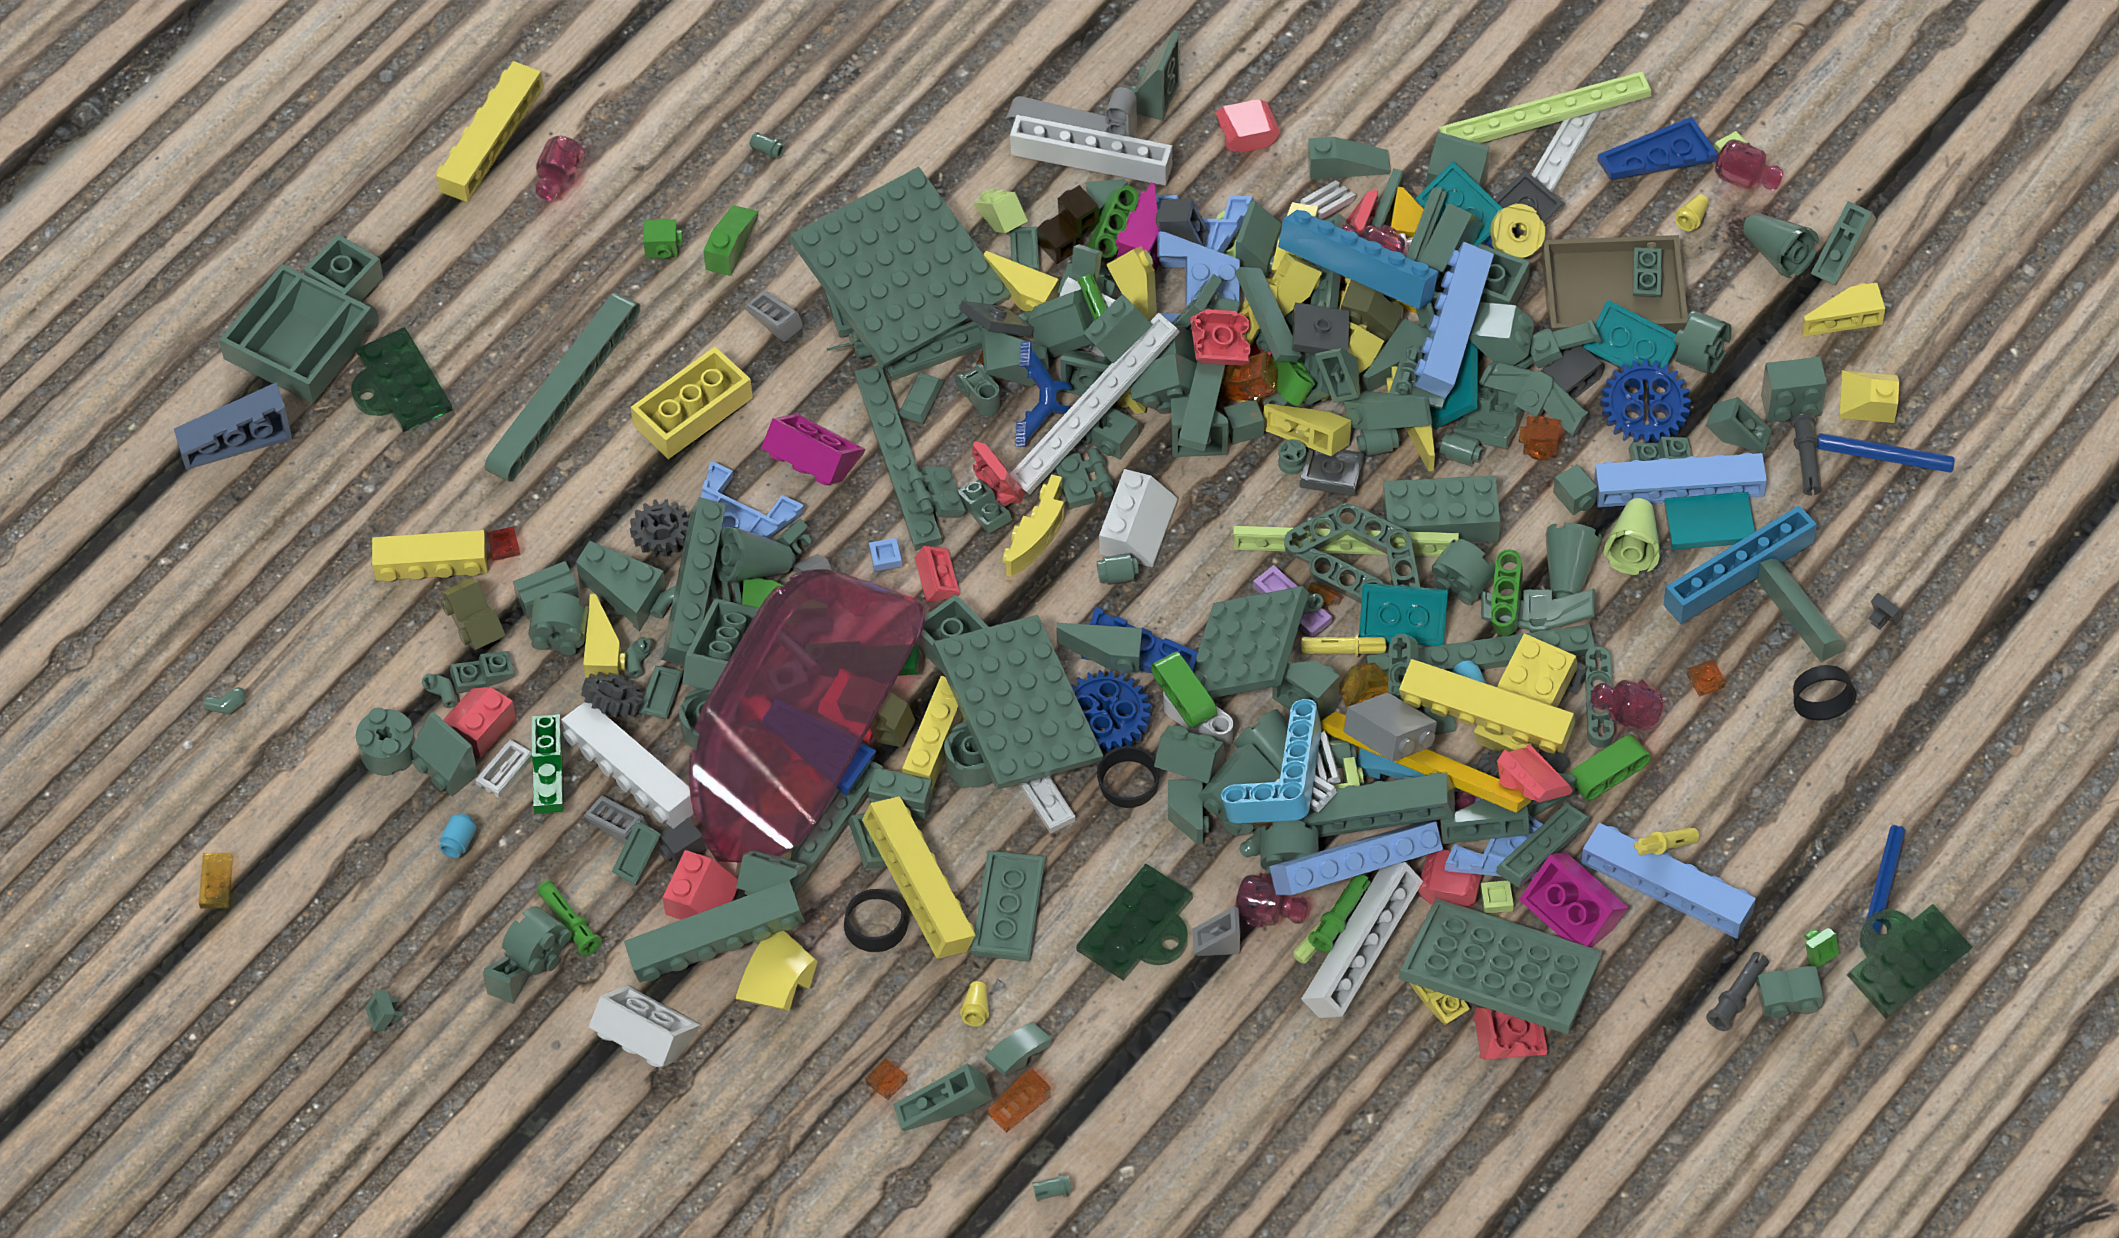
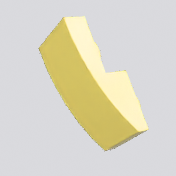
M1409 983L1424 1004L1444 1025L1470 1010L1464 1000Z

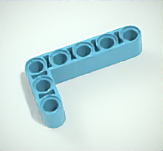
M1302 699L1295 702L1291 707L1280 782L1234 784L1222 791V802L1227 819L1230 822L1300 820L1308 814L1322 729L1317 706L1313 700Z

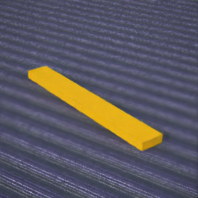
M1335 711L1321 721L1322 732L1325 731V733L1384 757L1344 733L1346 715ZM1428 749L1393 761L1424 775L1435 772L1447 773L1455 788L1515 813L1532 801L1524 797L1521 791L1500 785L1498 778Z

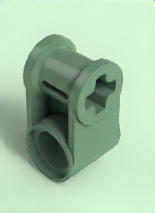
M981 363L975 365V369L968 373L955 376L959 390L981 415L992 416L999 412L1001 408L999 386L989 374H985L984 366Z

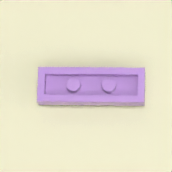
M1274 565L1253 581V588L1260 594L1298 587ZM1322 607L1316 612L1303 613L1298 628L1308 637H1315L1332 623V616Z

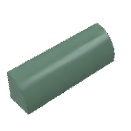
M1768 559L1760 562L1757 582L1822 663L1845 651V642L1781 561L1778 559Z

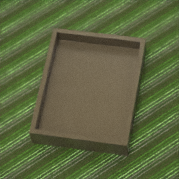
M1679 235L1544 240L1542 246V266L1548 327L1552 332L1588 323L1587 320L1592 319L1595 325L1607 299L1675 334L1680 329H1685L1688 312ZM1634 247L1662 249L1660 297L1633 295Z

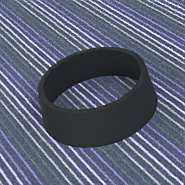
M1832 665L1813 667L1799 675L1794 682V708L1800 716L1809 720L1833 719L1844 714L1853 706L1856 700V690L1849 675L1842 668ZM1837 680L1846 683L1845 689L1830 700L1811 702L1799 696L1805 688L1820 681Z
M1123 746L1109 751L1104 755L1102 761L1099 762L1097 768V779L1104 797L1110 803L1123 808H1135L1147 803L1154 796L1160 778V768L1154 767L1155 757L1148 751L1135 746ZM1131 761L1140 763L1150 770L1154 777V785L1149 791L1140 796L1126 798L1109 792L1103 785V779L1106 772L1112 766L1121 762Z
M865 890L853 897L846 908L844 919L845 935L855 947L863 951L883 952L900 943L906 934L908 921L900 900L886 890ZM881 899L896 905L901 911V918L896 928L890 933L880 937H868L858 933L851 926L848 917L851 911L864 901Z

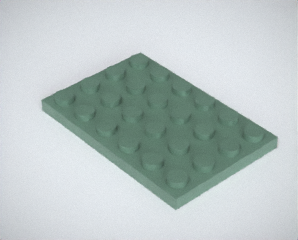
M1038 615L934 641L933 651L996 790L1102 761L1103 754Z
M1435 898L1400 970L1399 979L1568 1034L1600 964L1603 951Z

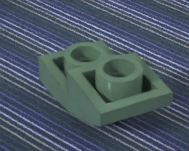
M1079 244L1073 246L1072 279L1077 281L1079 278L1093 273L1101 293L1105 275L1099 274L1102 252Z
M1634 247V296H1661L1662 249Z
M1661 437L1658 443L1632 442L1628 448L1631 461H1651L1662 458L1681 459L1691 456L1688 438Z
M981 479L971 482L958 490L964 506L988 533L1012 521L1010 512L996 500L994 491Z
M508 651L480 654L479 661L451 664L450 667L456 693L469 692L472 688L489 687L514 677Z
M1030 1022L999 1042L986 1054L985 1060L1003 1076H1006L1026 1067L1028 1057L1049 1048L1052 1038L1033 1022Z

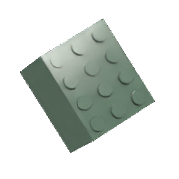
M281 264L219 339L223 358L271 383L277 382L279 387L314 403L360 346L372 308Z

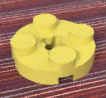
M1513 204L1499 210L1493 218L1490 227L1493 248L1521 259L1533 254L1542 246L1545 239L1543 220H1540L1536 214L1537 212L1532 207L1525 204ZM1516 224L1520 225V230L1524 231V234L1518 238L1514 237L1512 233V228H1515Z

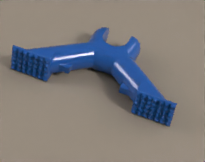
M1032 342L1020 343L1019 366L1027 369V378H1032L1040 389L1039 403L1032 411L1025 412V419L1022 422H1016L1015 447H1026V442L1051 413L1065 414L1071 408V406L1059 405L1056 401L1057 391L1072 390L1071 385L1065 381L1052 379L1031 347Z

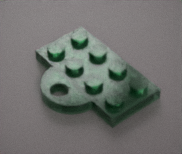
M405 327L356 348L357 356L365 369L354 378L351 392L356 407L363 413L372 416H384L392 413L404 433L453 411L451 402ZM364 393L374 394L372 398L367 400L360 398Z
M1145 864L1076 945V950L1123 981L1140 961L1151 965L1172 963L1184 953L1187 947V927L1179 915L1193 899V893L1148 864ZM1166 940H1174L1178 943V946L1174 949H1167L1162 944Z
M1934 904L1930 905L1913 920L1896 910H1881L1871 915L1862 926L1860 945L1866 958L1850 970L1847 976L1884 1018L1888 1019L1966 955L1973 947ZM1873 923H1883L1887 928V933L1882 935L1875 932Z

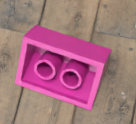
M799 414L772 418L761 446L763 450L769 452L771 458L777 461L785 460L792 464L794 470L800 473L808 472L815 476L817 482L823 485L842 482L865 452V449Z
M1567 852L1550 854L1519 898L1526 907L1562 939L1590 948L1594 947L1613 931L1629 908Z

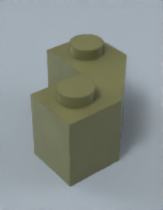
M1351 280L1341 304V310L1349 311V322L1356 325H1366L1367 331L1384 340L1382 346H1385L1403 321V306L1397 301L1391 303L1383 296V293Z
M470 578L441 591L444 598L441 601L442 608L447 616L451 615L459 629L458 634L464 645L468 644L469 647L476 650L506 636L496 611L488 607L478 581Z
M849 677L836 703L844 721L869 725L878 743L902 747L915 722L907 702L869 678Z

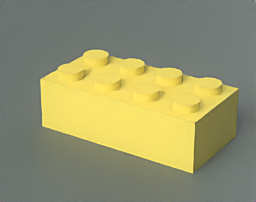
M715 346L631 406L633 426L667 459H670L753 398L751 379Z
M1524 633L1497 688L1558 707L1577 670L1576 656ZM1477 725L1474 731L1476 743L1496 752H1500V750L1509 752L1525 748L1528 745L1518 743L1511 738L1512 736L1501 733V735L1489 733L1484 729L1485 727ZM1528 742L1535 750L1537 749V744Z

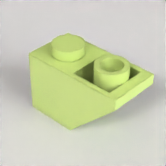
M992 188L981 193V198L973 202L977 210L995 232L1007 233L1028 222L1015 192Z

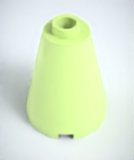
M1635 498L1627 502L1604 545V556L1608 558L1609 565L1621 573L1637 575L1639 571L1646 569L1649 572L1658 564L1660 558L1654 509L1652 504L1645 499Z

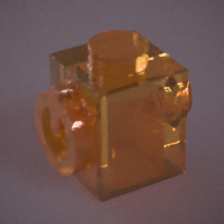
M1527 416L1526 427L1521 426L1519 443H1524L1523 454L1529 455L1536 460H1547L1550 457L1556 458L1561 420L1543 416Z

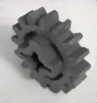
M665 499L663 504H659L657 500H654L653 506L644 503L643 511L635 510V518L630 519V534L634 540V545H641L643 553L650 549L652 556H656L658 551H662V554L667 556V550L671 549L676 553L678 552V544L684 546L689 518H687L685 509L679 510L678 503L669 506L667 499ZM675 521L678 523V529L675 528ZM643 527H645L646 534L642 532Z
M598 672L597 676L591 673L589 678H585L581 696L585 697V703H592L591 708H600L603 714L606 713V715L613 717L620 714L626 718L628 714L634 716L636 711H640L644 693L640 692V687L633 686V681H624L621 675L609 673L608 676H605L603 673Z

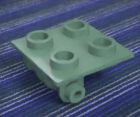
M1412 345L1411 348L1407 349V352H1402L1389 393L1428 397L1429 406L1442 409L1445 398L1415 386L1418 375H1415L1414 371L1418 361L1423 359L1424 356L1420 346Z

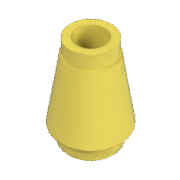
M1698 194L1677 210L1675 222L1680 229L1692 231L1700 226L1709 205L1707 197Z
M975 981L970 984L960 1009L963 1022L969 1026H981L989 1017L987 986L983 982Z

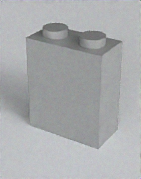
M1387 692L1347 707L1344 733L1393 762L1433 747L1437 721Z

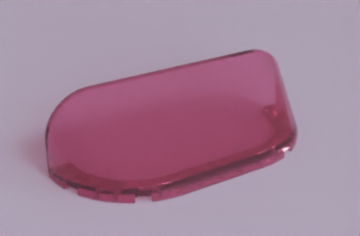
M811 569L794 574L789 577V582L784 586L775 587L766 597L701 710L695 726V731L699 733L697 748L690 751L689 789L693 813L696 818H701L705 830L702 838L718 862L742 863L743 854L751 850H757L778 857L795 847L813 829L921 635L925 622V613L917 599L828 569Z

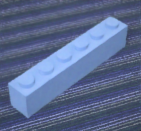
M1466 242L1462 243L1458 251H1452L1448 261V265L1451 266L1450 272H1446L1441 286L1445 289L1443 293L1439 294L1434 308L1438 309L1437 315L1432 316L1428 326L1431 335L1426 337L1421 348V352L1425 354L1423 359L1418 361L1414 374L1418 375L1415 383L1416 387L1446 398L1453 388L1493 259V253Z
M1743 453L1741 455L1727 456L1715 455L1712 457L1690 456L1681 459L1662 458L1651 461L1633 460L1620 463L1605 462L1595 465L1594 484L1597 486L1596 498L1598 507L1626 506L1628 501L1635 498L1645 499L1651 504L1664 503V498L1748 492L1749 497H1764L1767 482L1762 453Z
M1418 822L1269 867L1276 895H1293L1441 851L1443 848L1437 823Z
M1601 823L1597 825L1583 848L1582 864L1738 939L1753 914L1755 897L1743 889H1736L1726 884L1716 876L1711 877L1699 871L1691 864H1684L1674 859L1667 852L1660 855L1653 853L1639 855L1637 854V849L1634 848V843L1638 842V839H1632L1622 834L1615 827L1606 826Z

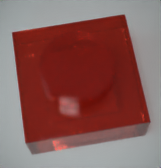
M514 526L486 532L493 561L520 555Z

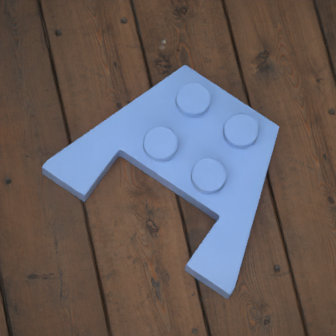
M1156 195L1157 211L1160 210L1162 200L1179 199L1178 195ZM1230 196L1223 219H1203L1209 230L1205 247L1221 253L1225 251L1243 223L1250 200L1255 201L1253 196ZM1159 257L1162 267L1185 268V258Z
M1158 232L1157 257L1185 258V308L1190 304L1198 289L1213 273L1222 280L1216 289L1220 292L1217 297L1239 302V281L1235 272L1240 268V259L1166 232ZM1160 313L1163 317H1165L1169 322L1172 323L1174 319L1179 315L1172 313Z
M714 461L710 462L708 475L702 487L701 497L726 504L721 531L725 527H736L769 538L804 512V505L784 495L779 498L768 515H764L721 494L733 479V471Z
M1477 797L1474 803L1482 800V798ZM1528 815L1530 835L1490 839L1484 854L1454 845L1444 870L1448 872L1500 876L1496 873L1497 866L1543 824Z

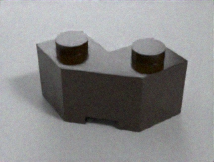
M1080 185L1072 190L1065 191L1058 198V215L1050 220H1045L1037 227L1038 245L1056 264L1073 255V246L1083 245L1084 242L1081 239L1087 230H1094L1099 223V205Z

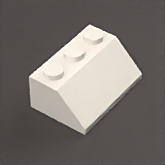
M1124 469L1099 534L1100 554L1113 556L1130 553L1131 558H1136L1138 564L1153 568L1178 498L1151 475Z
M626 985L600 996L589 1028L596 1031L597 1035L602 1039L613 1040L622 1045V1049L626 1052L638 1054L646 1058L647 1063L650 1065L665 1067L676 1062L698 1032L700 1024Z

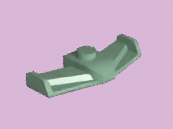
M1590 319L1587 320L1588 323L1553 332L1550 329H1544L1533 334L1528 356L1514 366L1525 369L1535 362L1539 369L1562 358L1560 350L1594 341L1600 343L1601 339L1594 322Z
M1493 361L1488 365L1479 381V385L1517 394L1513 404L1539 418L1544 409L1572 437L1576 436L1588 414L1554 381L1553 377L1542 371L1536 372Z
M1589 589L1588 591L1554 600L1552 590H1524V601L1520 600L1517 627L1527 629L1530 632L1546 631L1551 628L1595 617V589ZM1485 591L1481 593V619L1491 621L1492 593ZM1502 615L1497 621L1499 623H1507L1511 617Z

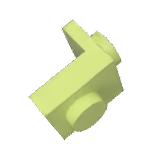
M1355 757L1343 758L1344 783L1334 784L1333 786L1336 789L1345 788L1349 785L1360 786L1364 784L1362 768L1356 767Z

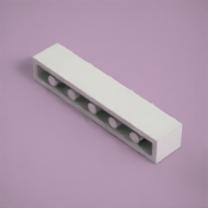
M1021 115L1016 116L1010 133V151L1013 156L1165 186L1172 168V145Z
M582 703L561 719L565 730L563 732L565 740L571 746L576 745L579 747L588 761L594 760L603 774L607 777L611 775L624 792L629 791L632 793L641 807L645 808L647 806L660 823L665 822L674 829L685 819L700 810L695 791L610 718L601 713L598 708H591L592 703Z
M1406 862L1379 869L1347 922L1345 930L1338 937L1301 998L1319 1018L1343 1016L1421 886L1423 880Z

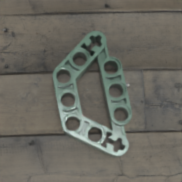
M1342 504L1291 529L1285 535V551L1289 556L1310 564V575L1316 582L1361 603L1363 583L1388 584L1342 560L1318 551V549L1346 535L1387 555L1392 585L1404 586L1409 584V587H1420L1409 533L1405 529L1354 504ZM1348 512L1355 516V521L1351 524H1344L1341 522L1340 516ZM1318 525H1326L1330 529V533L1327 536L1321 537L1314 530ZM1376 525L1380 528L1381 532L1379 535L1371 537L1366 534V527ZM1306 531H1309L1310 538H1307ZM1395 537H1400L1405 540L1406 545L1401 549H1395L1391 546L1390 541ZM1293 538H1296L1298 541L1303 540L1301 548H1298L1296 545L1291 546ZM1319 562H1326L1329 564L1330 570L1325 574H1320L1314 567ZM1405 564L1410 567L1411 573L1407 576H1400L1395 571L1396 567ZM1345 574H1350L1356 581L1351 586H1344L1341 584L1340 578Z

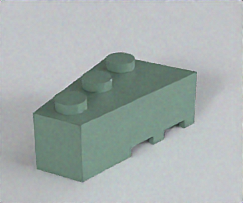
M592 541L588 542L576 561L579 581L600 599L606 600L611 604L620 616H625L633 623V627L640 632L650 616V610L658 596L666 590L664 571Z

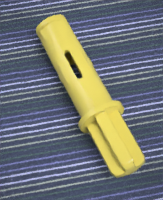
M1355 635V637H1301V654H1355V657H1358V654H1382L1386 652V639L1383 637H1358V635Z
M1691 827L1665 833L1653 832L1647 837L1639 838L1638 842L1634 843V848L1637 849V854L1639 855L1651 853L1660 855L1669 849L1696 844L1699 841V833L1696 828Z

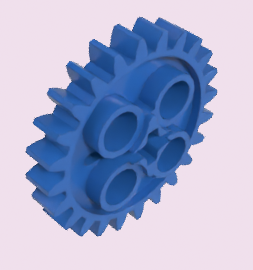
M1647 359L1643 360L1642 366H1638L1637 362L1633 360L1630 369L1625 364H1622V374L1614 370L1612 374L1613 379L1607 378L1605 385L1608 388L1602 389L1601 395L1605 398H1602L1600 406L1606 407L1602 410V416L1609 417L1606 425H1616L1613 434L1616 435L1622 431L1624 433L1623 441L1633 437V442L1643 439V443H1649L1650 439H1653L1654 443H1658L1660 437H1670V432L1678 435V426H1685L1686 420L1684 418L1689 417L1690 410L1687 407H1690L1691 399L1686 398L1689 395V389H1682L1685 380L1680 379L1676 381L1678 371L1669 374V365L1666 364L1660 369L1658 368L1657 360H1655L1652 366H1648ZM1643 381L1648 382L1647 404L1649 408L1647 417L1649 424L1647 425L1643 422ZM1629 386L1635 387L1638 392L1629 393L1625 388ZM1662 387L1666 392L1656 393L1653 388ZM1634 412L1639 417L1632 419L1627 417L1626 413ZM1661 412L1665 414L1666 418L1658 419L1653 414Z
M1099 670L1098 677L1094 678L1088 672L1086 681L1077 677V686L1070 684L1081 709H1089L1088 711H1083L1100 750L1106 749L1108 753L1112 748L1122 747L1124 744L1126 746H1133L1132 739L1141 741V732L1147 733V724L1151 722V704L1148 703V694H1143V686L1135 687L1134 678L1126 682L1124 673L1115 678L1113 670L1109 672L1108 676H1104L1103 672ZM1099 728H1104V729H1106V730H1104V731H1099V730H1097V729H1099Z

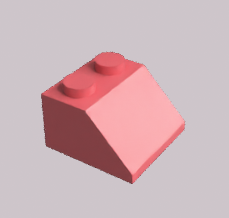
M492 687L472 688L443 720L472 745L473 754L481 759L516 720V715L511 699Z
M685 850L663 895L665 915L682 920L734 901L739 890L736 888L738 879L712 858Z

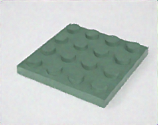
M1303 586L1213 603L1196 656L1197 662L1193 672L1211 698L1281 686L1309 594Z

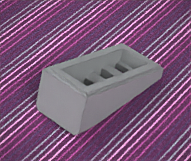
M765 290L745 305V309L783 342L787 341L803 327L798 312ZM769 303V304H768L766 307H764L762 310H759V309L762 308L765 304Z
M601 796L584 815L587 821L623 845H625L637 820L647 825L643 816L604 796ZM608 808L609 810L600 818L599 816Z

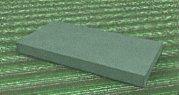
M988 850L974 930L976 936L972 942L971 956L1030 961L1046 863L1045 856Z

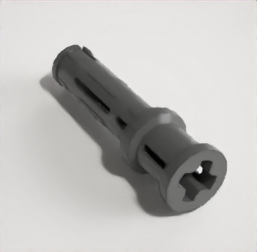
M1802 413L1791 419V425L1795 428L1796 434L1793 443L1795 448L1799 450L1803 493L1812 496L1811 485L1814 488V495L1821 492L1815 451L1819 439L1814 432L1815 416L1809 413Z
M1754 952L1731 988L1720 994L1718 997L1719 1003L1714 1010H1710L1706 1015L1708 1023L1715 1029L1720 1031L1729 1030L1731 1020L1735 1014L1740 1013L1744 1008L1743 1000L1756 982L1758 975L1768 966L1769 960L1766 956L1762 955L1758 961L1760 953Z

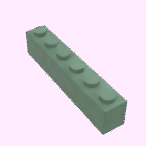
M699 497L691 509L661 656L663 661L684 666L686 653L703 622L726 507L724 503Z
M1438 772L1421 777H1403L1400 780L1388 782L1376 781L1368 785H1349L1345 788L1336 789L1337 793L1319 813L1310 808L1308 814L1298 821L1305 822V827L1312 829V825H1314L1318 829V837L1452 818L1455 817L1454 786L1447 773ZM1314 795L1311 796V798L1315 801H1320V799L1315 797Z
M789 880L625 940L624 943L639 983L643 981L649 982L658 979L662 974L671 971H681L692 963L711 960L715 955L722 952L738 950L744 944L752 941L765 940L771 934L779 931L795 929L799 924L804 923L805 920Z

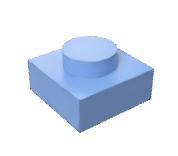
M897 538L869 543L874 572L902 567Z

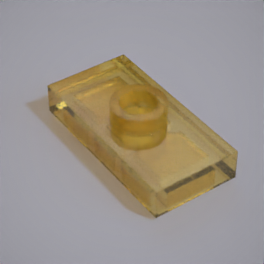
M203 853L199 893L200 909L229 908L233 867L232 853Z

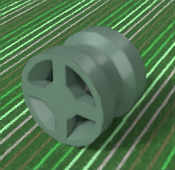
M1294 439L1282 442L1278 450L1279 468L1286 474L1291 475L1302 472L1306 460L1304 444Z

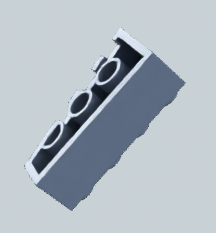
M277 382L174 428L177 444L186 470L292 440L285 406Z

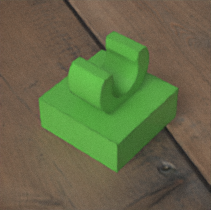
M1827 928L1821 933L1812 929L1804 934V937L1808 940L1805 944L1809 964L1816 967V969L1839 955L1836 933L1831 929Z

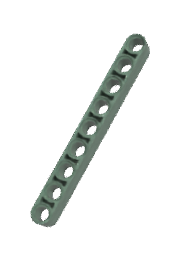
M613 293L607 299L492 449L485 462L486 471L508 482H512L518 476L636 321L640 312L639 303L618 293Z

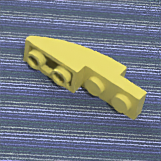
M1051 474L1048 484H1043L1039 497L1041 502L1039 506H1034L1031 518L1023 516L1020 525H1015L1011 537L1013 543L1011 548L1007 547L1005 549L1002 563L1006 564V576L1013 577L1035 561L1058 532L1064 520V502L1059 501L1063 493L1062 477Z

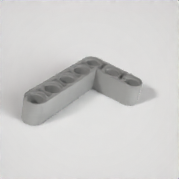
M1124 87L1116 88L1106 109L1105 116L1019 96L1013 99L1005 119L1006 126L1011 130L1016 116L1021 115L1135 138L1137 133V98L1130 89Z

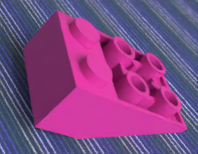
M1151 182L1146 192H1141L1137 209L1130 212L1127 219V227L1124 231L1119 232L1116 239V246H1118L1116 259L1142 246L1143 250L1150 254L1153 260L1152 267L1156 272L1159 266V257H1157L1159 226L1156 225L1157 203L1155 183Z

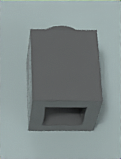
M689 818L685 819L674 829L670 826L661 832L659 838L661 846L658 847V850L666 862L671 860L676 867L685 850L699 855L706 851L703 835Z

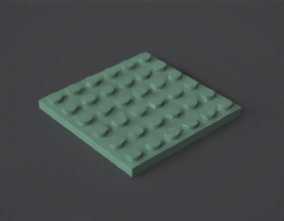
M920 167L905 173L792 233L788 239L881 368L971 320V318L959 310L962 301L998 305L1008 300L1011 296L1008 288L993 270L980 249Z

